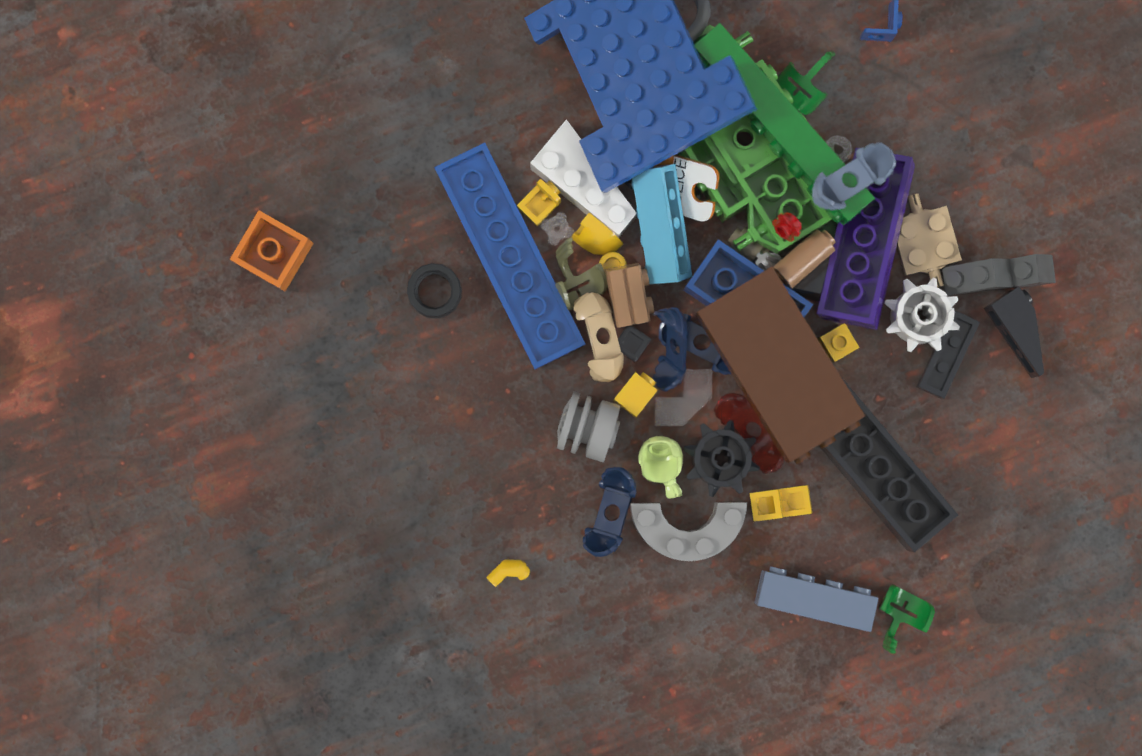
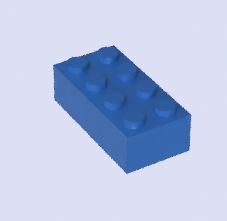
M718 239L684 288V291L705 306H708L764 272V270ZM784 285L801 314L805 317L813 304Z

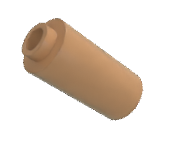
M816 229L773 266V269L781 281L792 289L835 252L833 245L836 242L826 230L820 232Z

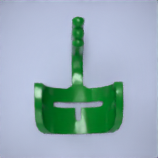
M832 50L826 52L805 76L801 75L794 67V64L790 62L776 80L781 89L785 88L790 93L793 99L792 105L804 115L811 114L828 96L826 92L812 85L811 80L835 56V52ZM789 77L808 92L812 98H809L801 90L796 95H793L797 87L789 80Z
M894 584L890 585L879 607L880 610L891 615L893 618L886 632L882 647L891 654L896 653L895 649L898 641L894 637L899 624L902 622L927 633L935 614L933 605ZM907 601L904 609L916 614L917 617L914 618L894 608L890 603L892 602L902 607L904 602Z

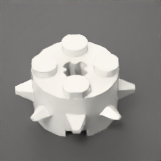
M932 278L927 285H920L918 287L908 279L903 280L904 293L897 297L896 300H885L884 303L891 308V325L886 329L887 333H896L901 339L907 342V351L912 352L918 344L925 343L930 344L936 351L941 350V336L945 335L949 330H959L960 328L953 321L954 308L952 306L958 301L957 296L946 297L947 294L937 288L936 278ZM923 310V315L926 316V319L921 321L917 311Z

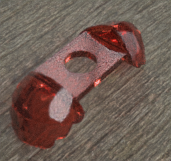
M736 393L722 396L714 408L716 418L720 419L723 425H726L729 420L734 421V427L743 439L753 437L747 432V424L750 422L757 423L761 427V435L755 437L757 441L751 447L755 452L751 461L760 466L759 470L763 474L773 473L780 469L785 460L747 398Z

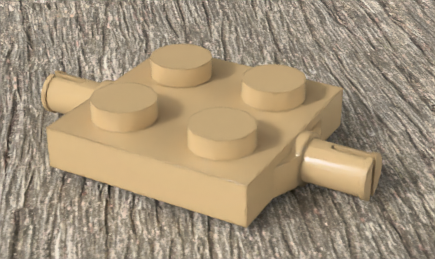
M919 194L908 196V201L912 213L903 217L897 243L905 276L918 272L929 273L930 280L932 278L937 279V287L939 288L944 286L940 269L948 264L962 260L948 208L944 206L933 210L922 209Z

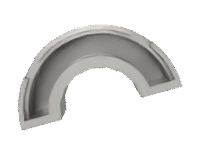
M715 502L713 513L704 525L698 529L684 531L674 528L667 522L662 515L660 503H630L633 523L645 542L660 554L681 561L703 560L720 553L729 546L741 530L747 508L746 502Z

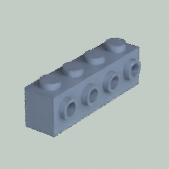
M770 566L769 571H761L754 602L756 605L871 632L878 598L870 595V589L854 586V590L850 591L842 589L843 583L827 579L825 584L814 582V576L798 573L797 578L786 576L787 570Z

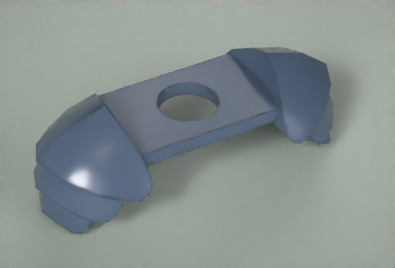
M883 143L869 144L865 148L862 147L856 151L857 158L828 177L821 172L813 185L812 197L814 204L829 210L843 209L846 207L844 201L872 183L877 185L884 183L886 178L892 174L893 168L896 165L893 151ZM844 173H851L856 177V187L848 188L843 184L842 176Z

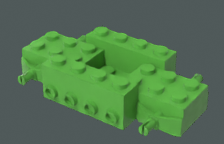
M708 25L701 36L694 42V45L715 27ZM748 31L735 39L742 48L753 42V38ZM763 59L756 64L792 104L793 99L790 93L785 88L781 89L776 81L778 76L774 68L770 64L766 65ZM747 116L740 118L679 152L678 156L710 164L718 170V189L708 188L703 183H697L696 186L705 195L707 200L716 202L714 214L719 217L722 223L747 208V233L733 240L735 246L739 244L736 247L738 251L752 242H756L775 254H779L832 220L825 208L814 204L813 197L807 191L808 185L802 178L797 179L792 175L787 167L789 163L782 156L779 158L771 151L768 146L770 142L763 134L759 136L754 132L749 124L751 120ZM739 132H748L752 137V143L748 146L740 145L736 139V135ZM780 213H792L802 225L800 235L798 237L794 236L795 239L792 242L781 238L776 233L775 227L772 224L774 219H778Z

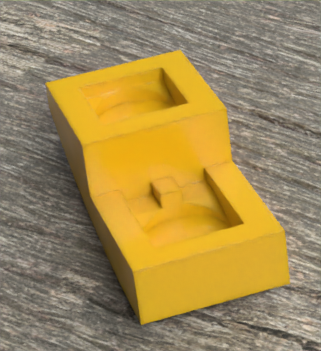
M808 485L750 493L754 521L812 514Z

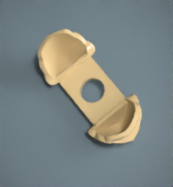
M594 292L586 293L574 301V311L576 312L577 320H585L595 358L588 362L590 375L594 381L611 382L620 375L624 362V356L620 350L611 314L613 313L612 308L600 294ZM600 328H604L609 332L610 339L607 344H601L597 340L596 334Z

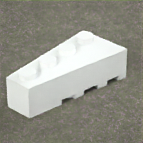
M566 119L531 161V170L544 181H551L560 190V194L586 215L588 213L592 214L619 238L633 222L637 213L618 187L606 193L600 190L579 141L581 138Z

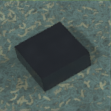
M632 325L626 326L618 338L621 353L635 363L651 341V338Z

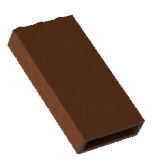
M773 267L768 268L695 314L786 463L793 460L796 464L801 463L811 456L809 452L811 449L818 445L823 449L836 441L834 435L844 430L847 434L861 425L858 420L865 417L864 413Z

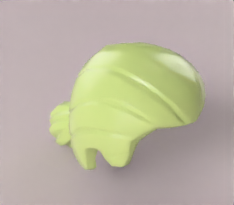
M665 436L649 438L641 446L638 456L642 475L651 482L663 483L667 498L671 499L682 496V489L676 483V477L680 474L683 465V453L680 445L675 440Z

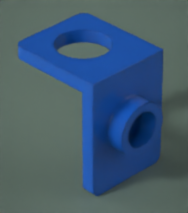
M891 0L889 3L888 29L865 28L860 35V40L892 42L897 35V29H900L902 25V12L898 11L899 0Z

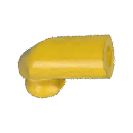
M505 559L486 578L497 587L507 576L518 577L519 580L526 579L530 574V569L522 560Z

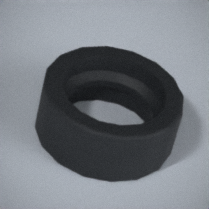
M430 263L423 265L413 272L408 281L407 295L409 302L418 313L427 318L438 319L448 316L457 308L461 301L462 288L458 277L450 268L442 264ZM433 274L446 278L451 286V296L448 302L437 308L428 307L423 304L418 295L420 282L426 276Z

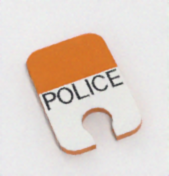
M673 155L655 165H676L683 216L698 221L711 219L714 215L716 202L699 200L695 196L694 188L697 183H703L708 188L718 189L719 173L714 166L678 155Z

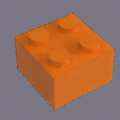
M258 210L230 260L285 292L314 243L309 238Z

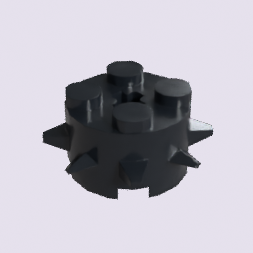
M732 420L728 421L723 430L719 429L713 431L704 423L701 424L702 437L697 441L696 445L683 447V450L692 456L693 465L692 470L686 477L688 480L700 478L703 482L707 483L709 496L714 497L720 487L730 486L739 494L742 493L741 479L746 477L748 472L759 471L760 466L751 461L752 454L750 448L757 441L756 438L743 439L741 435L735 433L734 421ZM722 450L725 452L724 456L728 457V462L718 466V461L714 457L715 454H720Z

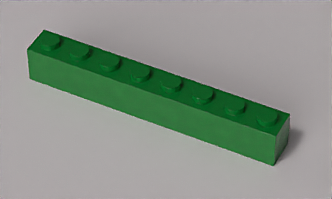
M720 23L695 44L705 69L729 55L733 57L757 110L746 115L751 120L749 122L751 128L759 136L763 134L770 142L768 146L771 151L779 158L782 156L789 163L787 166L789 171L795 178H802L808 185L807 191L811 196L814 182L821 172L828 177L845 166L842 160ZM851 173L843 174V184L848 188L856 187V177ZM864 188L844 201L845 208L837 210L826 209V212L834 222L838 223L840 221L844 226L875 198Z

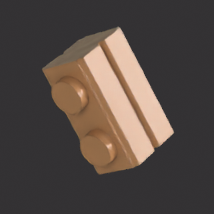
M639 263L605 269L616 327H625L651 321L649 314L654 313L653 301L651 296L646 297L644 287L649 285L647 270L641 269Z

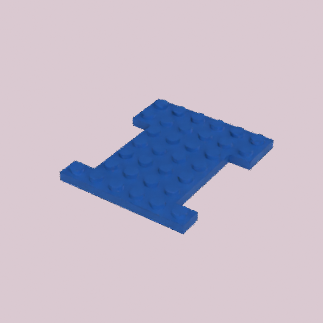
M553 0L524 18L535 43L540 45L560 32L564 38L603 125L601 129L581 139L579 142L600 190L604 193L757 110L733 57L729 55L705 69L674 0Z

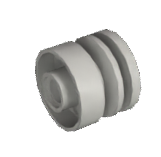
M573 392L571 399L564 407L557 430V449L564 451L568 438L574 440L570 453L575 454L580 443L586 444L585 456L587 458L604 462L608 448H613L620 425L617 417L621 405L602 400L597 411L591 410V396H587L583 408L577 406L581 393Z

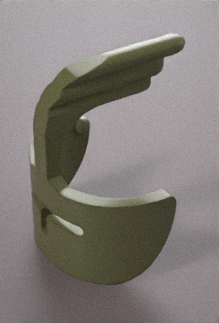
M571 237L566 239L556 250V259L566 280L565 282L560 281L556 283L555 286L568 310L574 309V301L579 296L576 290L568 294L567 290L588 281L589 284L577 289L581 297L591 292L603 295L608 287L607 277L600 263L578 276H573L568 265V257L574 252L572 249L573 238Z

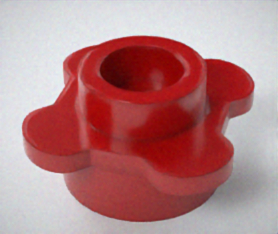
M780 213L778 219L772 221L776 233L781 238L792 242L795 239L794 236L798 237L800 235L802 225L792 213Z

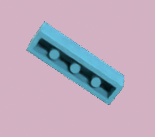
M676 165L654 166L632 178V188L635 192L637 205L636 215L639 219L641 230L640 240L645 255V269L648 273L649 284L680 282L693 276Z

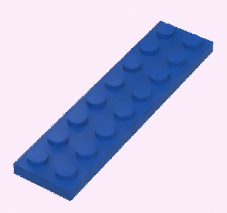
M483 143L434 167L534 369L536 370L586 345L486 144Z

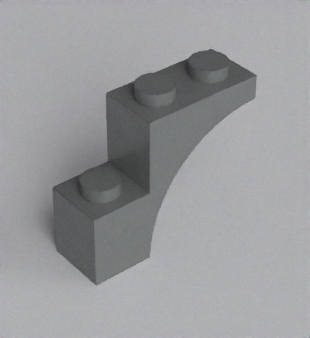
M1033 254L1012 259L991 258L942 268L947 296L1056 283L1053 256L1047 254Z

